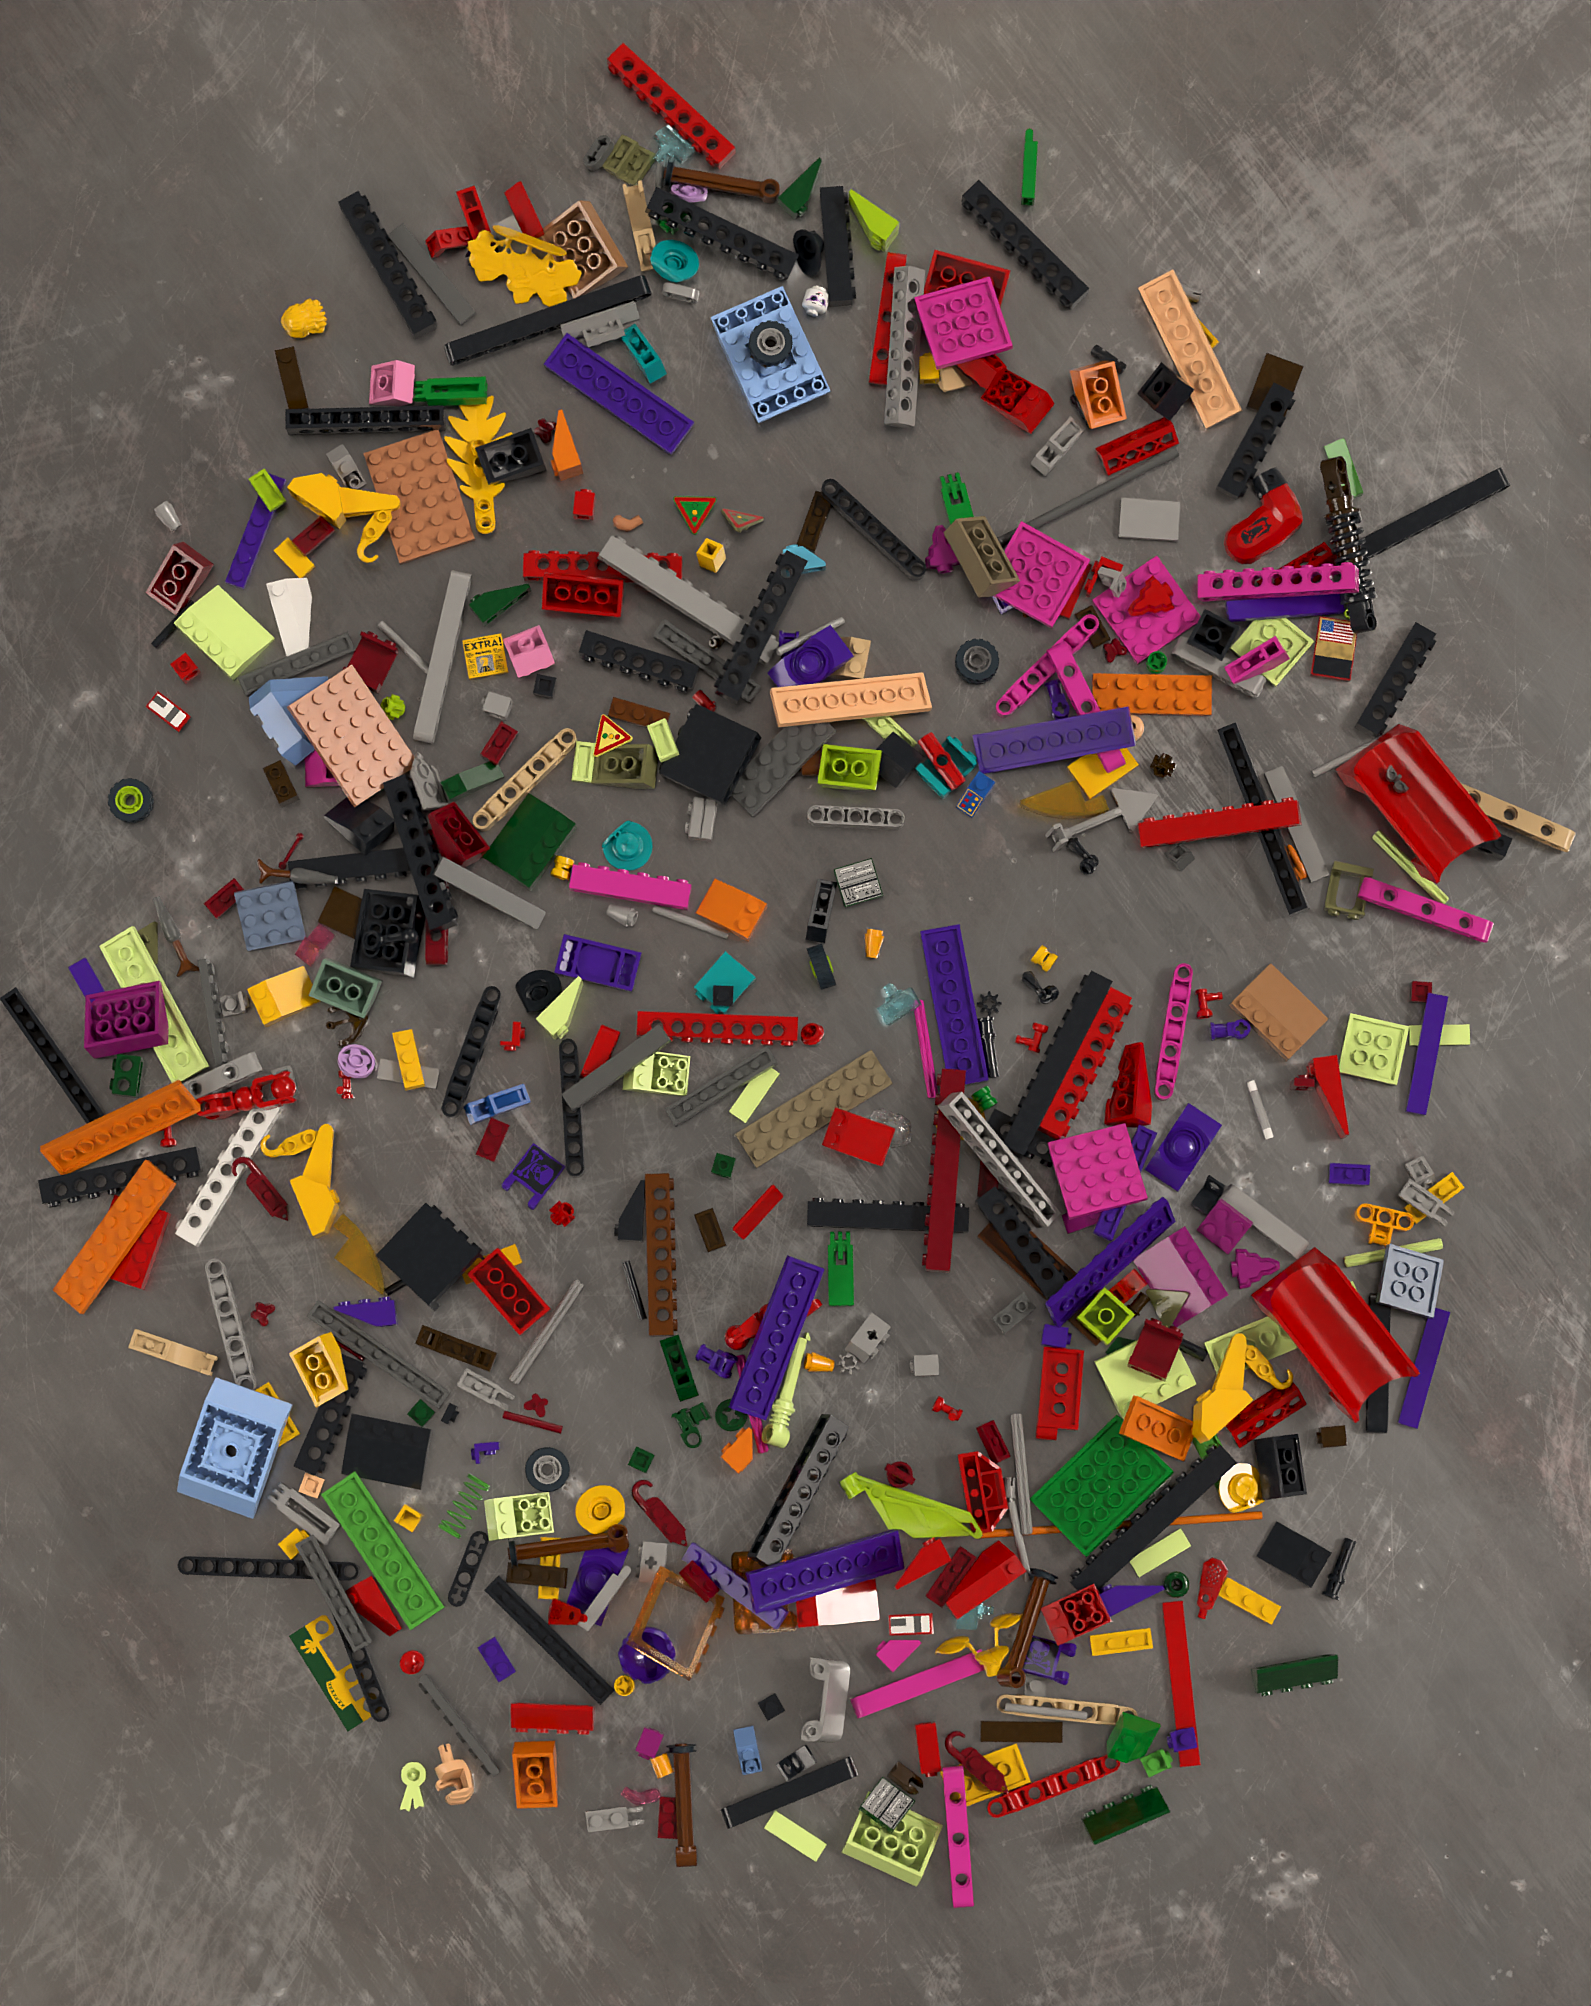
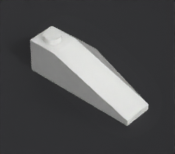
M289 578L267 583L268 593L286 656L308 648L312 595L307 578Z

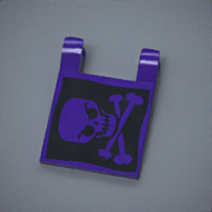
M533 1143L513 1171L504 1180L502 1188L508 1191L514 1182L518 1181L534 1193V1196L527 1204L531 1210H534L566 1166Z
M1032 1636L1022 1670L1024 1673L1054 1680L1059 1684L1067 1685L1069 1673L1066 1671H1056L1060 1653L1074 1657L1077 1646L1073 1643H1063L1058 1646L1056 1641Z

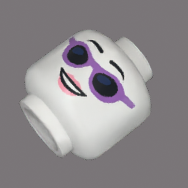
M813 286L806 290L802 307L807 310L806 313L808 315L817 317L818 314L826 312L829 304L827 290L819 286Z

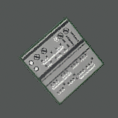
M872 858L834 869L845 908L883 897Z
M882 1777L861 1804L859 1810L890 1833H893L914 1805L915 1800Z

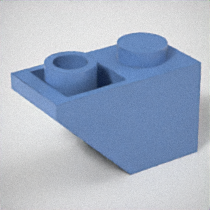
M749 1726L733 1730L742 1775L763 1771L754 1727Z

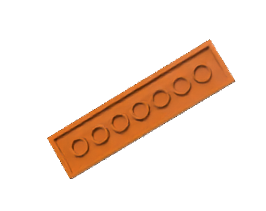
M177 1080L40 1146V1152L60 1175L69 1174L201 1111V1106L183 1083Z
M145 1160L53 1288V1291L77 1312L84 1314L177 1183L149 1160Z

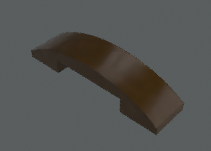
M422 1325L415 1342L417 1345L488 1372L491 1371L497 1356L496 1352Z

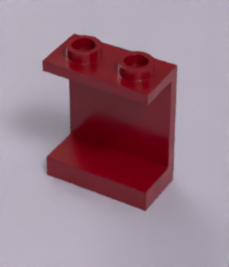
M361 631V640L347 667L353 665L368 689L378 694L399 651L395 647L396 644L387 639L384 642L378 639V635L368 631L365 633Z
M1154 1318L1150 1320L1145 1319L1144 1327L1133 1354L1130 1356L1127 1367L1166 1382L1184 1334L1180 1333L1181 1329L1174 1326L1169 1328L1163 1326L1161 1321Z

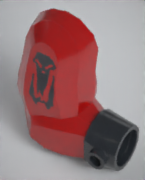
M1277 467L1261 473L1252 480L1257 496L1262 501V506L1253 511L1248 518L1232 525L1225 534V550L1232 560L1240 564H1252L1262 556L1279 548L1302 526L1303 517L1300 505L1295 494L1288 486V482Z

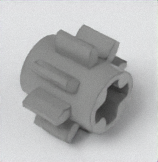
M847 1350L846 1355H838L842 1361L836 1364L838 1366L842 1365V1373L845 1370H849L850 1375H852V1369H860L856 1363L861 1360L856 1359ZM852 1357L854 1366L849 1365L846 1367L844 1358L849 1359Z

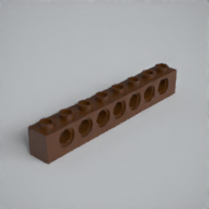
M669 1173L645 1174L650 1337L674 1336V1331H678V1321L673 1317V1311H677V1299H673V1291H677L676 1279L672 1278V1271L676 1270V1258H672V1250H676L675 1238H671V1230H675V1218H671V1210H675L674 1198H670V1190H674V1178H670ZM658 1189H663L666 1192L665 1197L661 1200L654 1197V1193ZM659 1209L666 1211V1217L662 1220L655 1218V1212ZM659 1229L667 1232V1236L663 1240H658L655 1237V1233ZM660 1249L667 1252V1257L664 1260L656 1258V1252ZM661 1269L668 1272L665 1280H658L656 1277L657 1272ZM660 1290L668 1292V1298L664 1301L657 1298V1293ZM660 1310L668 1311L669 1317L667 1320L660 1321L657 1314Z

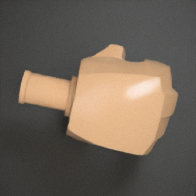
M443 1744L438 1747L442 1764L435 1768L439 1778L435 1787L438 1791L447 1787H455V1791L445 1796L446 1803L449 1805L465 1804L474 1793L472 1773L464 1760H454L451 1745L445 1744L446 1747H444Z

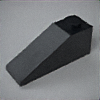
M823 879L817 880L805 940L825 943L837 882Z
M640 1180L619 1218V1223L615 1224L614 1236H618V1241L643 1242L645 1180Z

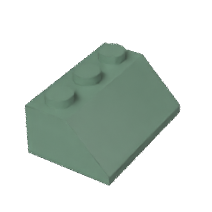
M324 958L309 996L365 1018L376 999L383 980L332 959Z

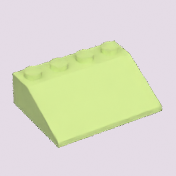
M219 585L190 606L174 622L175 626L233 681L275 639Z
M1137 1341L1095 1361L1113 1403L1123 1420L1133 1395L1158 1404L1196 1385L1180 1349H1178L1166 1382L1127 1367Z
M909 1810L893 1833H890L862 1811H859L842 1853L917 1887L943 1825Z

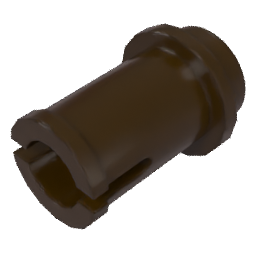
M1142 1292L1139 1293L1130 1305H1127V1308L1135 1314L1133 1318L1140 1316V1311L1151 1300Z

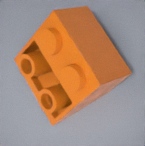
M750 1427L747 1430L742 1428L735 1436L737 1440L733 1444L729 1442L721 1450L723 1453L721 1458L738 1474L753 1460V1432Z

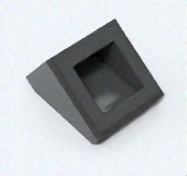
M1182 843L1174 844L1164 853L1180 871L1184 870L1195 859L1192 852Z

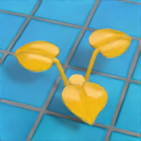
M1005 1613L992 1619L990 1626L995 1627V1647L977 1653L971 1643H969V1637L957 1636L939 1645L935 1655L937 1653L953 1654L968 1647L975 1655V1659L979 1661V1664L984 1666L986 1675L988 1677L996 1676L1001 1668L1004 1657L1009 1652L1008 1646H998V1631L1000 1628L1005 1629L1016 1624L1022 1618L1023 1613Z

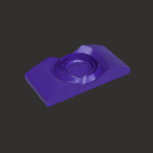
M829 625L811 636L794 652L781 659L767 673L777 687L816 684L822 682L851 660L854 655L833 627Z
M564 934L554 973L573 979L579 976L582 981L632 992L642 953Z
M1188 1103L1144 1170L1178 1192L1222 1125Z
M609 1548L585 1551L566 1603L579 1608L581 1614H585L612 1574L619 1575L629 1549L621 1553L613 1552ZM609 1604L596 1621V1625L602 1626Z

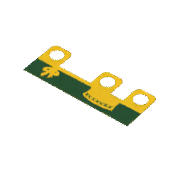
M321 1615L289 1637L348 1732L372 1716L363 1707L365 1698L362 1697L355 1701L349 1692L350 1688L359 1683L358 1679L354 1682H349L345 1678L346 1671L353 1669L352 1664L350 1663L337 1672L319 1643L334 1632V1626L326 1615ZM319 1621H325L329 1626L325 1634H319L316 1631L315 1627ZM369 1693L370 1698H377L374 1693ZM381 1706L377 1708L376 1713L382 1710Z

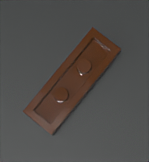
M613 697L608 713L610 718L644 728L664 718L669 722L671 715L665 711Z

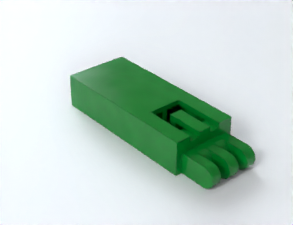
M1028 128L1025 132L1021 205L1034 206L1038 141H1033V130L1031 128Z
M486 376L428 378L427 381L414 382L415 395L413 400L415 402H427L428 406L487 404L488 383Z
M959 472L955 473L956 481H953L952 475L948 474V483L945 482L944 476H940L941 495L949 525L955 519L974 517L965 482L962 483ZM950 493L953 494L954 501L960 498L961 503L952 505Z
M830 1231V1245H828L829 1306H854L853 1245H850V1231H846V1239H842V1231H838V1239H834L835 1233ZM836 1252H838V1260H843V1252H845V1265H836Z

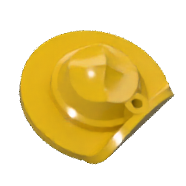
M1245 1463L1235 1464L1219 1480L1218 1491L1220 1499L1224 1506L1232 1513L1249 1509L1265 1501L1261 1493L1258 1469L1252 1465Z
M599 1485L588 1489L581 1495L576 1504L575 1514L577 1521L585 1530L592 1534L607 1531L612 1525L618 1524L625 1516L623 1496L617 1489L607 1485Z

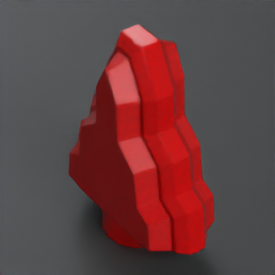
M1152 575L1145 581V586L1140 590L1139 597L1131 603L1127 612L1131 617L1142 616L1148 612L1156 614L1163 611L1167 613L1175 609L1170 599L1174 595L1167 582L1161 584Z

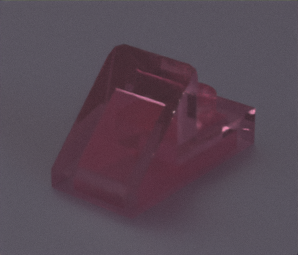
M319 923L308 938L305 937L295 955L312 967L336 936Z

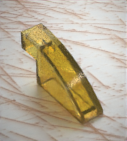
M1077 780L1022 799L1019 803L1020 807L1027 811L1057 819H1084L1099 816L1109 811L1104 795L1084 801Z
M342 1214L333 1227L349 1239L334 1258L384 1296L386 1293L384 1275L372 1245L358 1226L346 1215Z

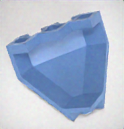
M328 676L269 680L249 697L251 712L254 716L258 715L263 721L262 728L270 739L274 738L278 743L279 747L277 750L281 756L295 766L313 752L315 748L287 707L326 682Z

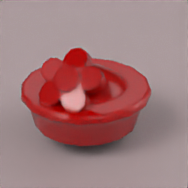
M808 1023L801 1030V1040L806 1045L817 1044L824 1035L823 1027L816 1023Z
M407 1651L400 1659V1668L405 1674H416L424 1665L423 1655L419 1651Z

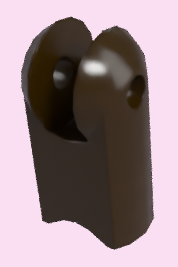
M899 1761L887 1775L889 1779L911 1795L919 1794L918 1790L910 1784L911 1782L923 1788L922 1779Z

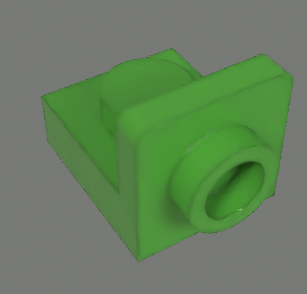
M1160 1748L1140 1758V1761L1148 1777L1172 1768L1170 1763L1173 1762V1759L1168 1750L1164 1752V1749Z

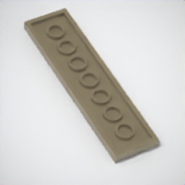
M870 1050L735 1135L757 1169L828 1125L835 1107L849 1112L893 1083L873 1051Z

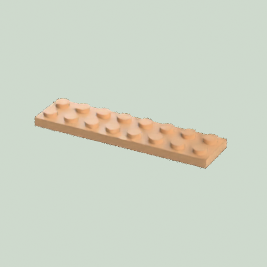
M1172 269L1138 287L1181 378L1194 389L1190 397L1205 428L1208 429L1241 412L1242 409L1175 271Z
M923 672L771 688L770 690L778 727L927 712L932 709Z

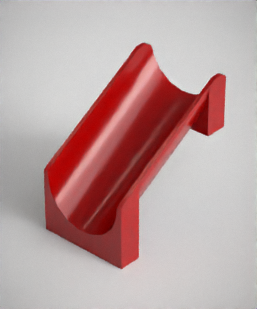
M1397 724L1335 769L1345 786L1364 793L1371 799L1416 855L1411 862L1420 876L1436 884L1441 881V874L1444 869L1459 855L1483 842L1497 840L1501 837L1494 823L1483 812L1420 732L1415 729ZM1392 765L1397 775L1400 774L1402 776L1400 781L1409 788L1407 792L1398 793L1394 791V783L1386 780L1385 774L1389 766Z
M1316 1247L1312 1248L1251 1294L1260 1310L1289 1335L1331 1391L1328 1394L1337 1408L1355 1424L1359 1421V1411L1362 1404L1376 1389L1389 1381L1401 1377H1417L1420 1375L1414 1363L1405 1354L1337 1264Z

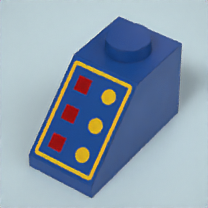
M978 771L956 805V808L973 818L994 788L995 781Z

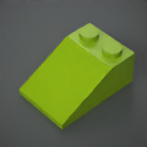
M851 189L849 191V206L869 242H871L870 245L878 251L881 249L886 252L899 234V221Z
M823 744L817 783L824 788L876 790L882 751Z

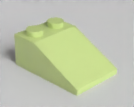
M579 976L536 1018L538 1024L554 1040L558 1037L562 1039L569 1031L568 1027L570 1026L583 987V981Z

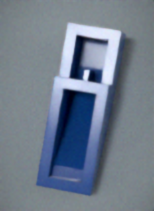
M521 1084L470 1102L463 1108L470 1125L524 1106L531 1101L525 1085Z

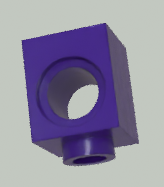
M1044 1324L1041 1345L1066 1348V1345H1070L1072 1333H1068L1069 1328L1067 1327L1059 1328L1055 1325Z

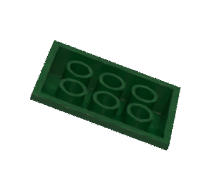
M528 793L482 858L529 891H532L555 859V856L558 855L577 829V825L556 809Z
M1326 1654L1251 1668L1255 1693H1260L1262 1697L1273 1695V1690L1281 1689V1693L1293 1691L1294 1686L1301 1685V1689L1313 1687V1683L1321 1682V1685L1332 1684L1333 1679L1338 1678V1655Z
M1152 1785L1145 1786L1140 1789L1141 1793L1137 1795L1129 1793L1121 1797V1802L1115 1804L1114 1801L1102 1805L1104 1809L1098 1812L1093 1809L1084 1813L1085 1817L1081 1818L1090 1841L1097 1845L1170 1813L1158 1787H1152Z

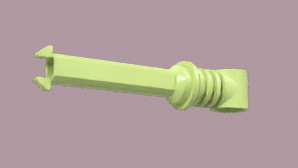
M805 1333L804 1338L798 1337L784 1373L779 1397L771 1407L774 1413L770 1416L772 1417L769 1420L771 1424H767L762 1432V1441L764 1443L781 1449L786 1447L790 1439V1432L786 1426H789L787 1421L790 1422L788 1416L791 1417L795 1412L792 1399L807 1341H810L809 1333Z

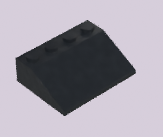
M364 889L350 967L414 978L425 917L419 895ZM407 928H413L418 933V939L413 944L406 942L389 944L384 947L380 946L375 951L367 950L362 945V936L369 930H374L380 933V935H389L403 932ZM376 936L371 938V946L376 943Z
M351 1414L341 1474L350 1475L356 1472L360 1478L421 1490L433 1430Z

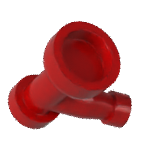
M1207 989L1195 990L1200 1010L1197 1011V1019L1213 1017L1212 1010L1208 1009L1207 1001L1222 1000V992L1208 993Z
M1033 1022L1032 1029L1035 1031L1033 1039L1017 1035L1015 1043L1029 1046V1051L1040 1053L1039 1045L1042 1034L1047 1033L1049 1027Z
M338 1071V1077L342 1079L343 1086H338L336 1092L343 1094L341 1099H353L350 1080L353 1077H347L342 1071Z
M171 1125L160 1130L164 1132V1139L160 1141V1147H176V1140L172 1138Z
M938 1396L931 1410L934 1412L941 1410L949 1414L948 1417L951 1421H958L963 1410H957L945 1404L944 1398Z

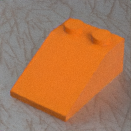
M1101 361L1070 370L1073 389L1090 429L1127 419L1115 361Z
M562 409L558 410L552 452L554 460H551L555 477L559 476L561 481L583 474L581 462Z
M714 879L696 914L749 941L767 909V903L720 880Z
M555 1741L514 1742L512 1759L517 1808L558 1807Z

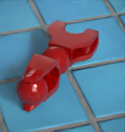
M290 1071L255 1078L250 1087L243 1086L235 1092L211 1094L196 1099L200 1105L207 1102L204 1106V1111H199L196 1114L216 1121L228 1118L241 1111H250L256 1106L264 1110H271L296 1101L293 1097L296 1093V1084L289 1077ZM271 1084V1092L276 1099L264 1102L262 1100V1087Z
M819 1299L812 1301L806 1317L822 1306ZM768 1303L760 1308L759 1313H754L743 1324L730 1326L726 1330L724 1340L729 1348L733 1350L744 1349L750 1339L756 1337Z

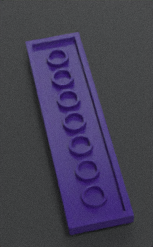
M568 333L565 334L544 363L546 368L670 455L673 454L694 425L691 419Z
M1129 706L972 735L979 771L983 774L1136 746Z
M960 924L920 931L945 1069L966 1070L965 1085L987 1082L989 1079Z
M1164 1197L1155 1201L1144 1214L1138 1216L1129 1228H1125L1118 1238L1111 1241L1085 1268L1080 1269L1073 1279L1066 1282L1062 1289L1048 1299L1045 1304L1056 1326L1060 1328L1176 1222L1169 1202Z
M787 1255L729 1408L767 1420L822 1278L824 1268Z
M894 1529L747 1572L746 1575L753 1612L757 1614L903 1570L905 1567L899 1532Z

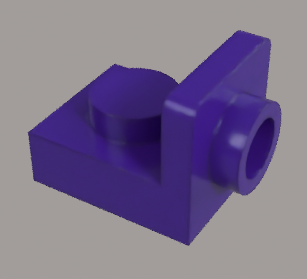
M500 1442L474 1444V1448H471L472 1460H475L476 1464H481L480 1452L484 1451V1455L496 1454V1450H500Z
M1194 1727L1169 1731L1170 1736L1166 1737L1168 1748H1172L1174 1753L1198 1748Z

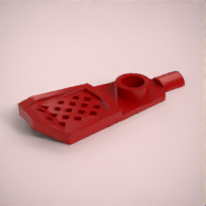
M1210 1558L1203 1563L1197 1605L1200 1607L1199 1618L1205 1619L1207 1611L1213 1608L1229 1572L1222 1560ZM1205 1595L1209 1596L1208 1602H1205L1203 1599Z
M553 1598L548 1612L549 1625H577L579 1622L585 1623L587 1621V1615L581 1614L579 1608Z

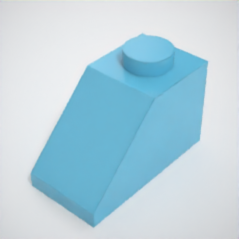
M794 544L783 549V554L788 550L808 561L802 574L826 570L825 561L803 546L798 547V545ZM786 570L787 577L790 576V572L788 570Z

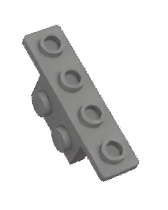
M633 301L561 324L560 327L563 337L566 333L575 339L584 337L587 346L591 347L625 336L622 324L637 320L640 317L636 303Z

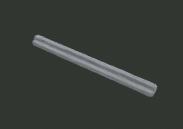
M574 1280L509 1377L510 1381L519 1384L584 1287L581 1282Z
M1012 1414L1011 1425L1022 1535L1032 1534V1521L1022 1415Z

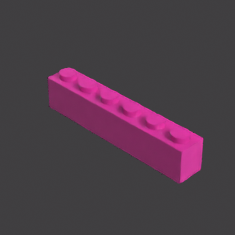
M578 862V865L573 864L569 884L570 891L688 910L692 885L688 884L687 880L676 879L675 882L669 881V878L665 876L651 878L649 874L637 872V875H633L624 869H617V872L609 871L610 868L606 866L592 868L587 863Z

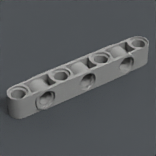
M251 1052L183 1083V1085L195 1099L221 1092L259 1074L263 1070L256 1053ZM232 1068L236 1071L234 1078L230 1074ZM198 1084L201 1087V1091L199 1094H197L196 1092V1086Z
M211 1259L206 1263L205 1271L230 1369L237 1385L242 1386L245 1380H250L252 1383L250 1389L255 1391L257 1382L232 1285L224 1263L218 1259ZM214 1263L220 1265V1271L217 1274L211 1272V1266ZM224 1302H229L231 1305L227 1313H223L221 1310V1305ZM235 1341L241 1343V1349L237 1352H234L231 1348L232 1343Z

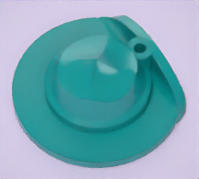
M664 240L659 242L651 253L650 261L655 271L671 282L688 280L698 271L699 258L696 252L684 242Z
M632 821L624 822L602 844V850L607 861L617 869L628 871L639 869L645 865L653 849L649 832L640 824Z

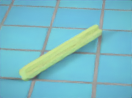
M1378 830L1372 838L1435 901L1445 904L1449 900L1448 896L1432 881L1420 876L1411 860L1381 830Z
M1438 1238L1400 1247L1424 1253L1442 1249L1443 1243ZM1385 1249L1344 1257L1345 1267H1352L1383 1261Z

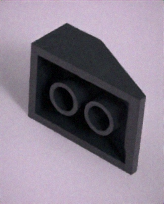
M531 428L476 447L488 485L527 477L547 470Z
M346 797L324 815V818L364 855H367L394 832L395 820L381 807L368 800L354 807L348 797Z
M1276 1521L1256 1557L1306 1587L1312 1588L1332 1552Z

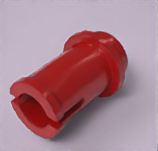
M701 689L693 695L692 698L699 705L713 712L717 709L716 702H712Z

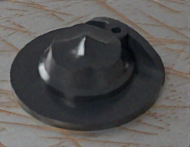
M535 970L524 975L516 983L515 989L526 1012L532 1013L545 1010L561 994L562 984L555 973L548 970Z

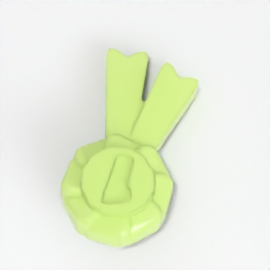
M419 1762L407 1763L401 1770L402 1781L407 1787L400 1810L406 1809L410 1811L412 1798L415 1809L425 1805L419 1786L426 1779V1769Z

